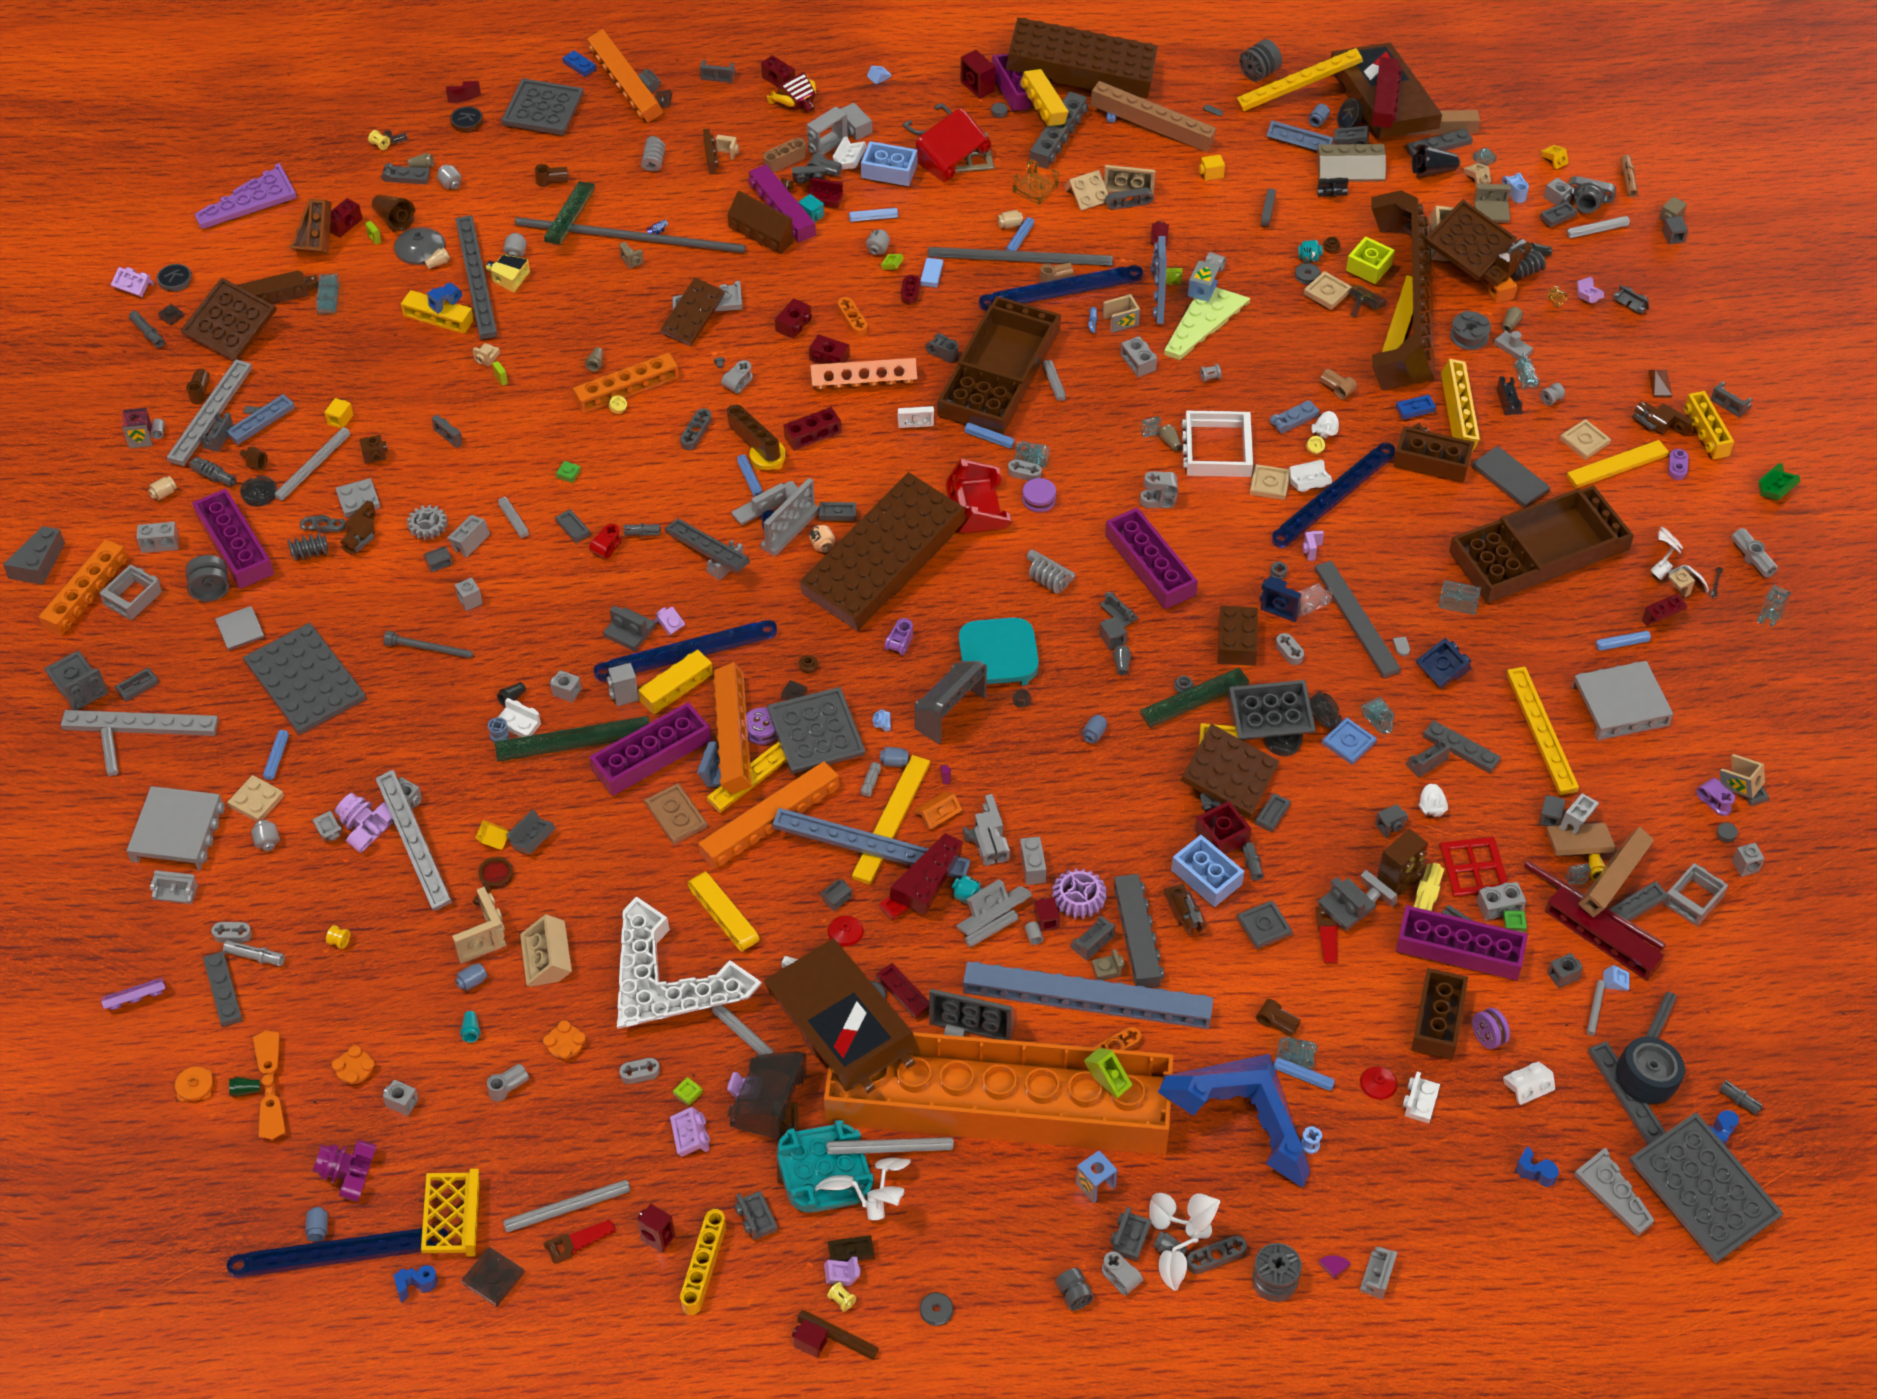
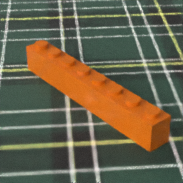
M603 29L587 38L590 44L588 48L592 54L596 53L595 57L599 63L603 62L601 65L606 73L610 72L608 74L612 81H617L615 84L620 91L623 90L622 94L626 100H631L629 103L634 110L637 109L636 112L640 119L644 118L649 123L664 113L657 100Z
M735 662L714 670L715 679H713L715 686L714 697L716 700L715 712L717 714L716 726L718 728L717 740L719 743L718 755L720 757L719 770L721 772L719 781L722 788L726 789L731 795L752 787L744 674Z
M823 761L698 843L699 854L713 869L724 865L729 859L741 854L750 845L756 844L762 837L774 832L773 822L778 808L800 814L803 813L808 807L820 802L823 797L835 792L839 788V775Z

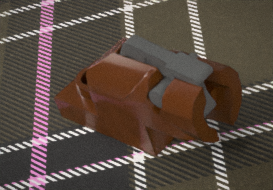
M1522 238L1512 243L1504 252L1497 256L1495 265L1484 273L1483 279L1497 287L1518 270L1519 263L1531 252V244Z
M1640 402L1632 418L1641 422L1649 429H1655L1665 434L1672 428L1684 436L1690 433L1694 421L1664 403L1657 409L1648 403Z
M367 500L344 523L347 534L340 543L343 544L341 546L342 549L350 555H355L374 539L373 534L376 530L372 520L376 512L373 502Z
M1184 884L1164 889V895L1178 925H1182L1189 935H1193L1192 928L1195 927L1198 933H1201L1206 928V922L1191 892L1186 891Z

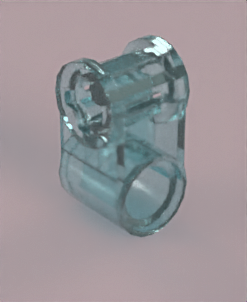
M1025 441L1017 443L1015 460L1035 463L1041 468L1047 466L1050 454L1048 446Z
M1378 696L1361 705L1363 715L1373 724L1378 732L1387 734L1392 731L1394 712L1385 704L1381 697Z
M1283 1037L1278 1043L1276 1058L1280 1057L1311 1069L1315 1066L1314 1055L1318 1050V1046L1311 1041Z

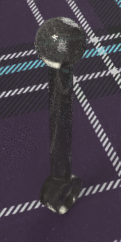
M1722 567L1716 568L1713 590L1710 592L1712 598H1716L1718 595L1717 587L1720 574L1723 572Z

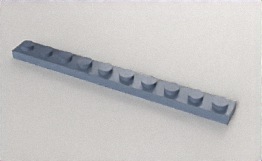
M778 808L773 822V828L909 866H912L928 850V848ZM959 857L948 876L961 879L962 876L967 874L970 860Z

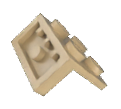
M1099 170L1069 179L1064 185L1066 192L1073 191L1080 211L1106 203L1105 198L1108 192Z

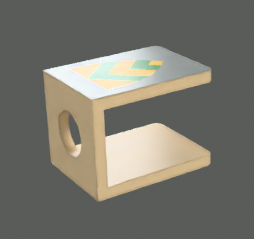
M1130 294L1103 302L1102 317L1103 319L1111 318L1110 331L1113 333L1138 326L1140 308Z
M1733 754L1731 756L1732 771L1723 768L1720 770L1721 784L1731 792L1753 799L1765 783L1764 764Z

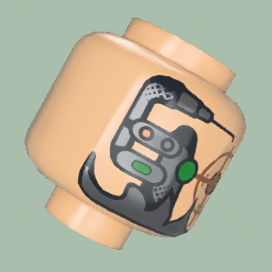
M826 525L815 526L809 534L811 544L818 552L830 551L836 542L832 530Z

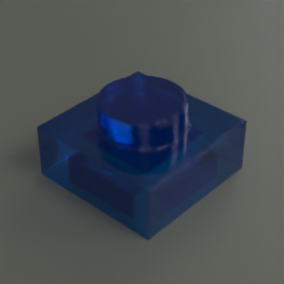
M664 219L646 229L648 233L655 232V234H659L665 231L664 227L668 226V223Z

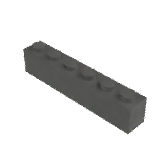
M1138 874L1114 877V892L1135 986L1140 985L1146 988L1160 987L1161 979H1164L1163 967H1159L1158 963L1160 961L1159 949H1155L1154 946L1156 944L1155 932H1151L1150 928L1152 927V917L1147 915L1149 906L1147 898L1143 897V893H1145L1144 882H1140Z

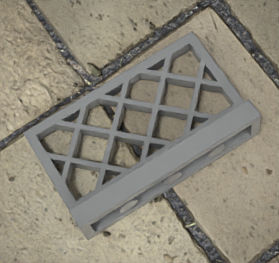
M808 478L764 522L765 540L761 543V549L776 557L819 513L820 507L815 505L813 479Z

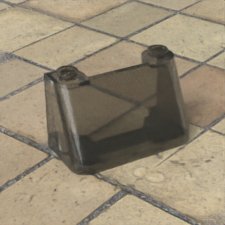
M799 1051L757 1054L755 1058L752 1057L749 1064V1072L734 1105L731 1104L727 1116L730 1117V1127L779 1140L782 1133L780 1122L785 1120L786 1109L796 1086L800 1085V1083L803 1084L806 1077V1053Z

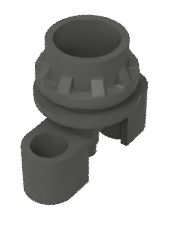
M1573 176L1568 181V185L1578 186V188L1572 189L1571 195L1575 196V204L1583 213H1592L1602 203H1610L1615 198L1616 187L1611 183L1579 176ZM1604 192H1610L1612 195H1606Z

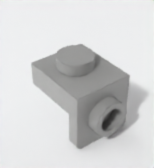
M331 811L312 820L323 842L326 840L331 842L340 837L339 834L342 832V828L336 822Z

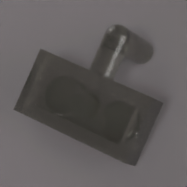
M1360 285L1352 287L1349 294L1354 296L1356 302L1350 315L1357 317L1364 302L1372 309H1380L1386 306L1388 300Z

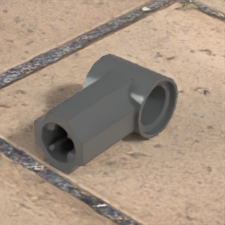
M820 153L813 154L807 166L825 165L826 174L839 177L842 163L828 160Z

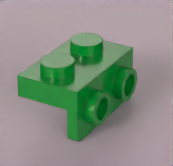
M1778 463L1759 479L1760 495L1780 500L1801 481L1799 475L1784 472L1783 464Z

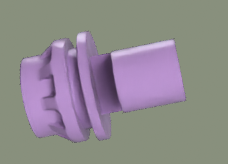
M350 793L338 804L335 813L339 815L340 822L346 825L348 830L356 828L348 836L346 842L361 853L394 820L386 802H383L372 812L370 810L372 807L371 802H366L364 797H357Z

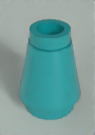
M467 1011L464 1013L460 1036L463 1041L473 1043L478 1040L481 1031L476 1013Z

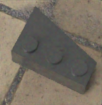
M42 526L3 564L8 578L43 585L65 545L60 529Z

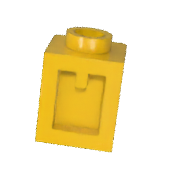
M1552 145L1541 150L1542 157L1552 160L1554 169L1568 164L1566 148Z

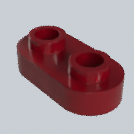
M908 275L903 279L901 300L904 303L912 304L918 300L920 290V278L918 276Z

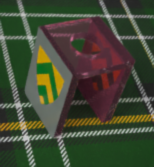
M147 408L123 410L122 428L129 448L152 446L153 443L149 433L152 423Z

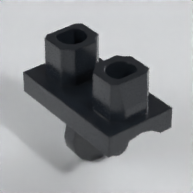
M1348 178L1318 179V197L1348 195Z

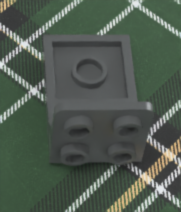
M79 650L44 668L46 674L72 710H78L108 694L101 672L97 668L92 669Z

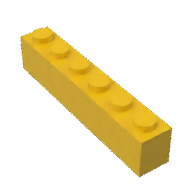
M1449 359L1441 372L1452 437L1474 442V450L1480 441L1466 362Z

